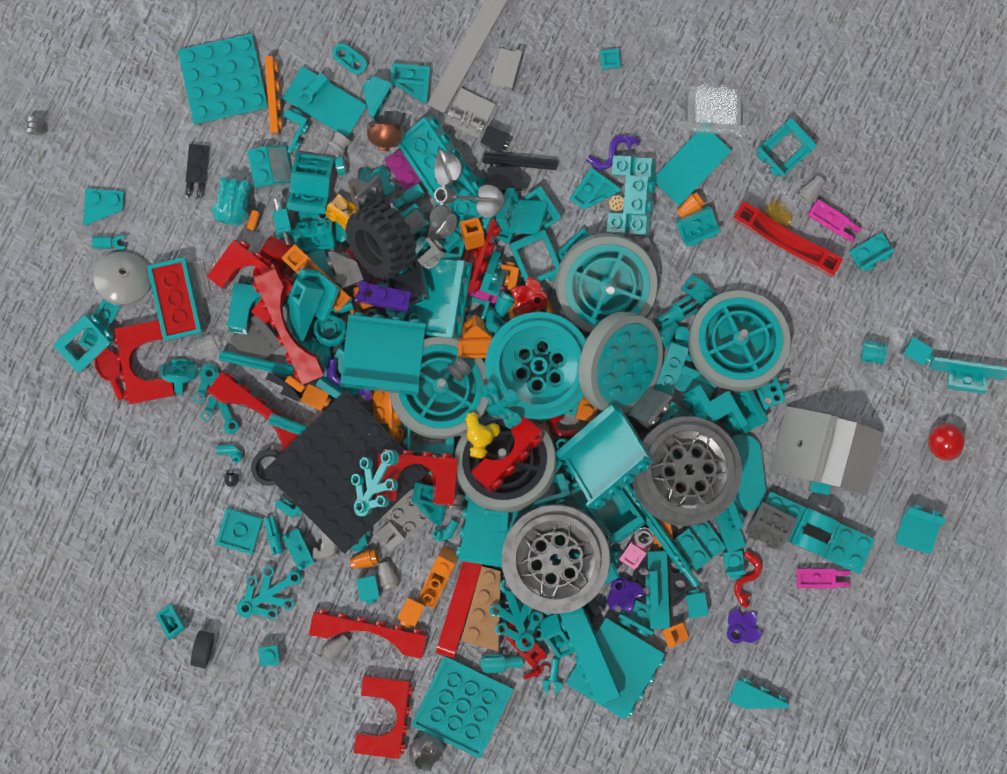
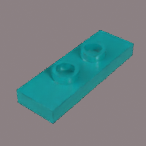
M670 342L654 390L673 395L689 347Z

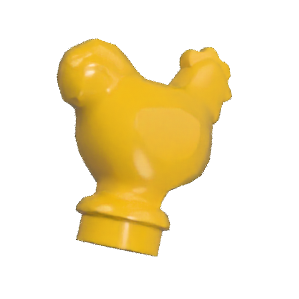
M475 412L468 413L467 418H465L468 427L466 436L473 444V447L470 449V456L486 458V453L488 452L485 446L490 444L494 436L500 433V427L495 423L487 426L481 425Z

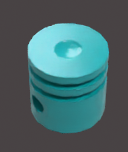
M864 339L861 347L860 361L871 364L875 363L876 365L880 363L883 366L887 356L888 344L884 343L883 345V342L878 344V341Z

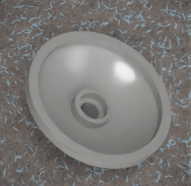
M120 251L108 254L97 263L94 269V287L97 293L109 303L115 305L136 303L147 294L151 286L147 269L148 265L142 258L130 252ZM125 271L126 274L122 275L119 272Z

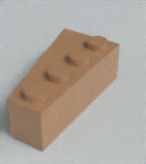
M482 565L461 639L463 642L498 651L499 635L495 632V626L499 624V616H491L489 608L495 604L500 605V570ZM494 607L493 612L497 614L498 609Z

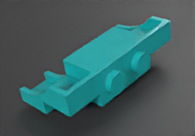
M613 156L612 175L626 176L623 213H608L607 232L649 236L651 212L654 210L652 196L656 189L654 182L655 159Z

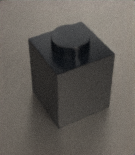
M487 125L480 145L502 154L503 150L507 151L511 140L508 139L509 134Z

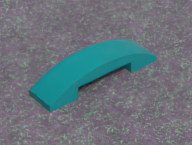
M102 299L95 315L101 320L100 324L104 328L110 330L122 305H115ZM86 328L78 344L90 350L98 340L96 331L92 328Z

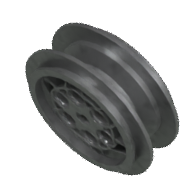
M677 417L658 425L642 439L643 445L654 462L649 465L646 471L634 478L632 485L640 503L657 519L676 526L698 525L720 515L735 499L742 479L741 458L733 440L716 424L698 417ZM693 448L700 451L699 458H695L692 455L691 451ZM673 450H678L681 453L680 459L673 457ZM704 464H708L711 467L710 474H706L703 471ZM665 467L673 470L672 477L665 475ZM684 467L688 468V472L690 473V475L686 474V470L684 469ZM696 482L703 484L702 492L695 489ZM677 483H681L684 486L683 493L676 491L675 486Z
M546 505L536 508L521 517L509 531L502 550V569L506 582L512 592L527 606L545 613H567L589 603L603 587L610 568V548L602 528L587 513L568 505ZM557 535L565 537L566 542L564 545L556 544L555 537ZM539 540L546 542L547 548L545 551L537 549L536 543ZM570 549H578L580 557L577 559L571 558L569 555ZM553 554H558V558L561 559L559 564H555L554 560L551 559ZM538 559L542 562L540 570H535L532 567L533 560ZM571 567L575 570L576 574L573 578H568L565 575L566 568ZM549 573H553L557 577V581L553 584L548 583L546 580V575Z

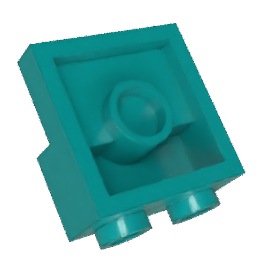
M707 521L690 526L673 538L674 544L682 552L690 565V570L693 568L697 571L726 549Z

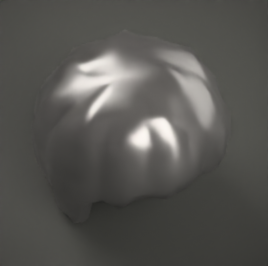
M424 735L415 739L409 748V757L412 765L418 770L431 771L433 765L443 756L444 746L434 736Z

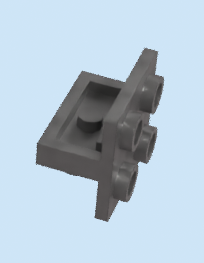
M376 175L369 183L356 178L348 181L352 203L356 206L357 211L372 202L386 203L379 175Z

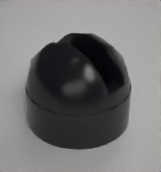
M239 473L224 474L225 484L228 487H235L239 482Z

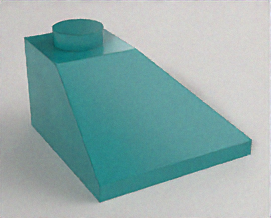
M372 76L371 79L365 81L362 89H364L363 93L370 118L373 122H376L394 89L392 83Z

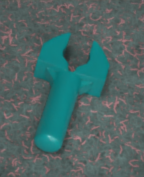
M552 658L550 677L547 680H543L542 686L547 694L548 687L552 681H554L556 686L554 695L562 689V682H559L557 679L559 658Z

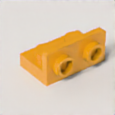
M338 194L327 205L325 214L330 220L339 223L345 230L349 217L357 212L355 205Z

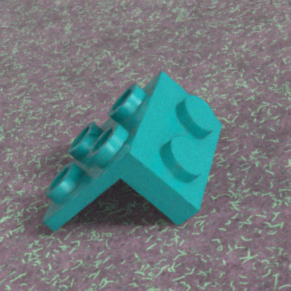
M507 188L504 195V207L496 215V220L502 231L507 233L538 234L548 208L547 202L519 200L515 189Z
M301 268L297 279L314 281L324 290L315 316L321 321H327L338 295L339 287L319 270Z
M912 504V507H905L895 542L898 545L931 554L940 526H944L946 518L941 517L942 513L933 510L930 513L924 512L923 507Z

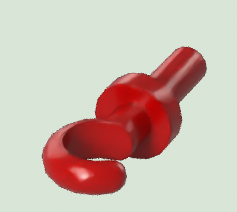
M544 663L538 670L534 668L533 672L523 675V679L526 680L534 676L538 678L539 674L543 673L542 668L544 666H548V673H550L551 667L549 664Z

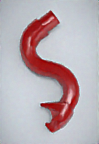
M557 416L548 419L549 428L557 437L570 438L579 433L577 430L562 431L558 429L557 422L563 420L564 417Z
M746 550L743 556L753 564L755 569L752 573L744 575L736 581L734 593L739 604L748 608L750 604H747L746 601L752 594H744L742 586L760 576L762 561L755 553L753 554Z

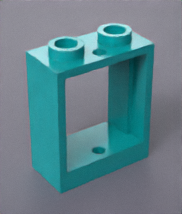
M622 489L619 495L631 510L635 519L613 535L595 509L587 507L614 546L646 524Z

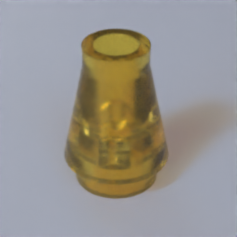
M773 200L766 206L763 212L772 220L786 227L793 219L778 202L775 203Z

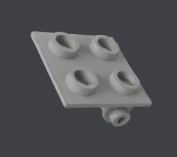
M461 88L452 108L447 114L445 123L479 139L495 104Z
M413 488L385 514L405 539L409 538L429 521L411 502Z

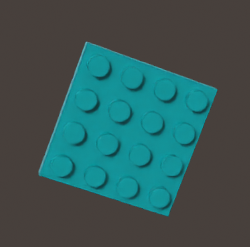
M252 34L177 50L194 125L269 109Z
M444 656L411 726L481 759L514 689Z

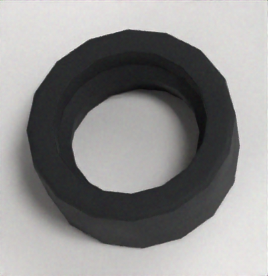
M265 450L254 457L251 464V472L258 483L265 486L276 485L271 479L262 477L258 467L263 458L269 456L277 458L281 453L275 450Z
M198 631L192 649L191 666L207 668L213 649L214 633Z

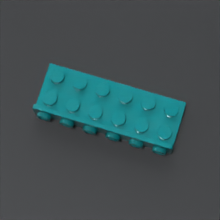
M434 116L423 117L405 133L403 141L398 146L431 196L434 198L436 189L442 187L435 178L436 155L438 150H442L456 156L462 164L460 178L452 180L453 185L449 188L453 189L456 195L478 197V190L483 185L475 178L471 167L464 162L462 154L454 147L450 136L442 129L440 121ZM455 199L453 203L447 204L452 209L451 214L457 217L458 222L455 231L458 235H461L460 222L477 217L479 220L483 218L477 211L478 201Z

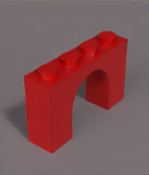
M241 239L240 241L233 240L206 277L220 288L227 289L239 271L245 267L254 266L262 273L276 267L280 271V268L273 263L268 264L264 260L265 256L258 251L254 253L249 249L250 245ZM281 274L285 283L282 308L287 303L295 282L287 274L285 276ZM261 298L251 312L266 324H271L269 321L271 315L268 310H264L261 303L263 298Z
M159 320L116 328L113 340L119 349L116 356L118 364L121 363L122 365L120 378L122 383L125 382L126 390H123L125 401L133 405L177 396L175 395L174 383L168 382L163 378L150 381L143 380L136 375L132 367L133 355L140 346L163 341Z
M402 451V454H398V463L388 467L380 484L385 483L387 479L398 481L399 474L405 467L411 464H421L433 476L432 503L454 505L457 459L452 458L453 454H441V457H433V453L422 452V456H415L414 451ZM378 453L377 470L382 463V453ZM397 489L395 491L387 490L376 493L375 499L379 495H385L389 498V501H396Z
M371 675L363 676L361 696L382 698L389 701L396 710L397 720L395 726L384 734L357 732L354 754L400 759V755H404L406 743H402L403 735H407L408 724H405V716H409L410 705L407 704V699L412 697L413 685H409L410 680Z

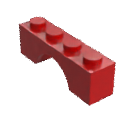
M525 417L522 418L521 423L511 430L515 439L511 453L500 460L485 458L472 471L474 479L490 492L494 489L497 490L502 485L503 479L507 475L510 476L516 470V465L520 461L526 460L530 454L529 451L533 447H538L543 440L542 431Z

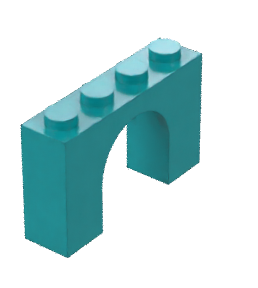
M241 281L233 285L227 322L228 332L248 333L251 311L262 298L261 293H257L254 286L248 282ZM286 303L284 305V308L287 311L286 324L288 329L290 330L289 304Z

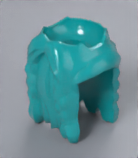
M221 177L219 193L217 195L218 200L212 207L211 213L216 221L233 226H241L244 221L249 220L247 204L251 184L246 180H242L239 183L235 178L230 181L226 177Z

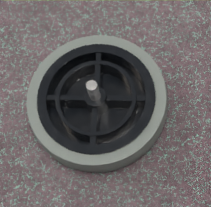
M487 415L478 421L479 424L484 426L495 423L500 427V433L494 436L490 444L485 446L488 452L486 453V459L489 460L505 458L514 447L515 439L511 431L513 428L509 429L501 417L497 418ZM527 418L542 431V442L538 447H533L529 451L530 454L523 462L520 461L516 465V470L510 476L507 475L503 479L502 485L492 492L481 485L472 475V471L485 458L470 456V449L473 447V444L467 439V431L464 432L455 452V459H457L456 476L461 488L473 502L490 511L515 512L531 506L535 500L541 499L548 491L556 472V450L549 434L534 419Z

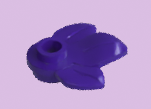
M619 577L611 582V592L608 595L607 603L611 610L619 606L624 611L631 613L634 609V598L643 597L645 593L637 582H628L626 578ZM622 583V588L618 590L617 584Z
M734 609L728 616L729 628L726 633L728 640L732 643H741L742 641L752 643L761 638L763 633L754 628L757 621V613L747 612L741 615L737 609ZM734 630L739 631L738 637L733 636Z

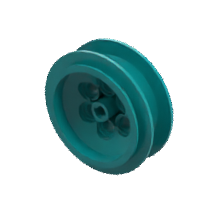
M531 312L517 316L498 330L488 347L485 360L488 383L492 382L496 386L500 400H502L508 390L512 389L516 392L520 402L514 407L507 408L519 416L530 419H550L563 415L573 409L584 397L579 382V362L587 340L577 327L558 315L546 312ZM540 342L548 344L546 352L541 353L538 351V344ZM523 349H528L530 352V357L526 360L520 358V352ZM555 354H562L563 362L561 364L553 362ZM538 361L544 362V369L542 371L536 370L537 366L535 364ZM521 368H525L528 373L524 379H520L517 376V372ZM555 372L561 376L560 382L556 384L550 380L551 374ZM535 380H540L543 383V387L539 391H535L532 387Z

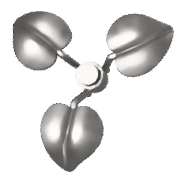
M438 150L435 160V178L442 187L437 188L434 193L435 200L442 206L435 207L430 214L428 237L431 239H442L450 236L455 231L458 220L454 214H451L452 209L447 205L453 203L455 199L478 201L477 211L483 217L497 215L505 204L503 193L493 185L480 187L478 197L456 195L455 191L449 187L453 185L452 180L460 178L462 164L456 156L442 150Z

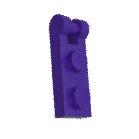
M359 281V292L355 296L356 302L408 313L412 297L411 292ZM366 291L372 292L371 297L365 296Z

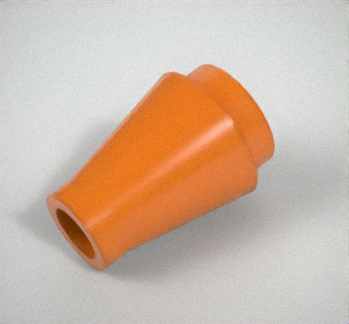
M696 192L693 195L690 194L676 211L683 218L703 209L702 207L705 203Z
M369 548L350 558L352 569L375 567L376 564L380 563L376 549L371 550Z

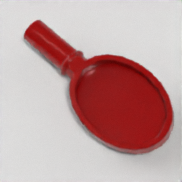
M106 348L94 360L95 368L101 378L111 382L117 401L125 399L119 384L120 382L117 379L121 371L120 364H118L116 354Z

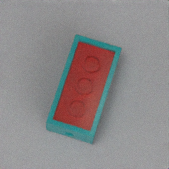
M183 257L148 265L147 269L163 340L169 342L204 334L188 259Z

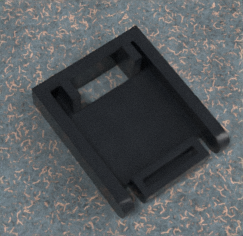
M418 255L415 257L412 265L409 266L413 271L385 279L387 287L412 293L410 305L422 302V295L425 300L430 299L424 269L418 261L420 258Z

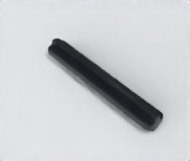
M484 153L482 159L484 164H502L504 166L557 170L558 160L493 153Z

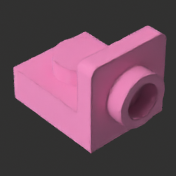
M633 537L619 560L635 570L647 554L650 545H639L635 541V537Z

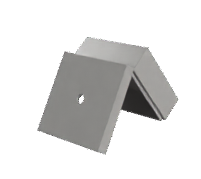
M787 406L770 471L817 483H824L867 496L883 432L856 422L839 419L833 415ZM802 440V441H803V444H802V446L800 447L799 444H800V441Z

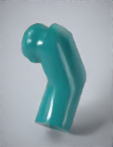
M234 444L216 446L217 455L228 454L234 463L241 462L243 458L242 451Z
M450 520L446 528L434 530L432 537L439 542L450 540L459 523Z

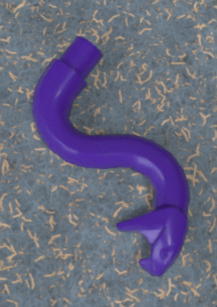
M631 135L616 136L610 142L609 158L606 162L600 161L592 155H589L585 161L597 170L609 169L613 166V156H617L616 148L618 144L626 143L630 151L631 145L636 144L638 146L640 141Z
M329 358L326 370L327 376L332 382L340 385L341 378L336 374L337 359ZM360 389L357 395L363 394L366 397L365 400H371L372 390Z

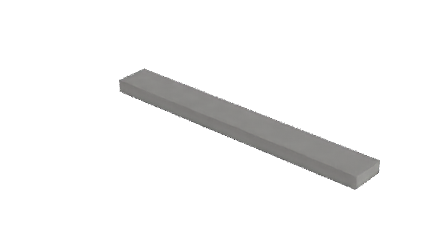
M485 0L428 101V106L443 114L445 113L508 0Z

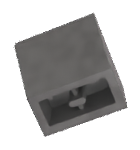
M333 251L328 252L329 257L326 259L330 269H335L336 275L333 277L336 285L346 291L355 287L359 281H365L356 261Z
M648 388L630 412L626 414L638 435L643 431L647 433L659 421V417L671 406L668 403L673 398L671 395Z

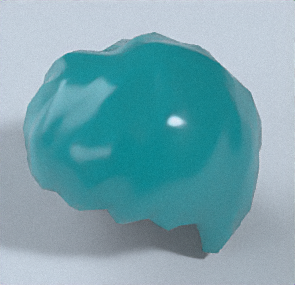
M329 314L327 321H321L319 318L315 321L313 332L320 344L327 347H337L345 340L347 323L343 318Z

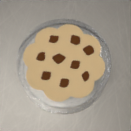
M614 194L609 198L607 205L612 213L623 212V195Z

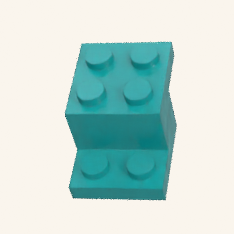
M296 153L291 171L287 209L325 214L330 196L331 174L335 157Z
M701 385L682 395L684 397V404L692 411L693 417L702 418L710 422L720 418L722 420V427L729 434L748 425L729 391L712 401H709Z

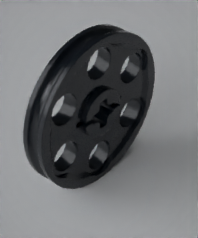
M667 554L668 594L671 597L669 608L685 598L690 582L683 572L673 573L670 570V565L673 561ZM648 555L643 558L632 575V582H637L643 589L647 588L645 587V579H639L637 573L640 569L648 571ZM676 581L684 582L685 588L683 591L678 592L674 589ZM640 597L639 599L646 604V598Z

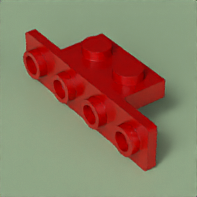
M495 219L492 220L487 237H484V245L465 250L462 261L472 263L471 274H473L468 292L473 295L481 288V277L487 271L488 257L493 254L495 248L494 240L501 231V227Z

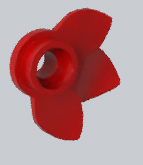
M527 277L525 286H516L511 289L512 296L518 302L514 307V311L519 314L531 313L534 309H541L547 304V295L541 290L539 281L534 278ZM540 297L542 300L540 303H536L534 299Z

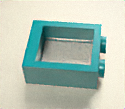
M545 229L538 234H532L509 244L525 283L527 277L536 279L541 286L543 285L542 282L547 279L550 282L556 280L560 264Z

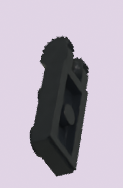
M189 144L185 197L190 198L192 183H197V198L202 199L204 184L206 183L208 145Z

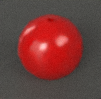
M943 423L936 426L930 432L928 447L934 457L943 461H952L961 455L965 435L958 426L951 423Z

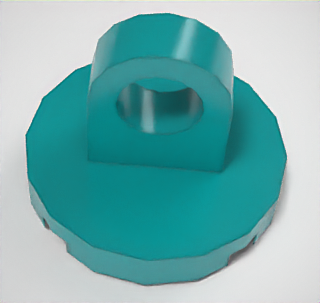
M172 359L170 363L166 364L164 362L160 366V376L164 380L174 383L175 395H184L185 382L192 381L199 375L198 365L193 364V361L189 359Z

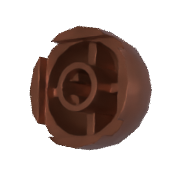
M367 122V137L372 145L378 146L379 151H390V148L397 147L404 139L405 125H402L400 129L398 124L377 122V124L374 123V126H372V122Z

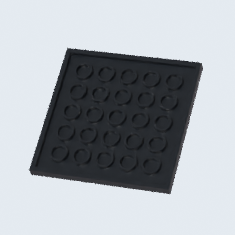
M347 390L263 470L344 554L415 483H418L427 474L420 464L408 465L399 474L396 501H389L387 507L372 508L371 513L364 517L358 516L355 513L354 503L357 500L356 485L351 483L353 474L363 475L364 494L367 491L365 471L360 467V460L363 457L372 459L374 478L377 472L378 453H383V449H388L402 454V451L406 450ZM375 494L373 495L371 500H376Z

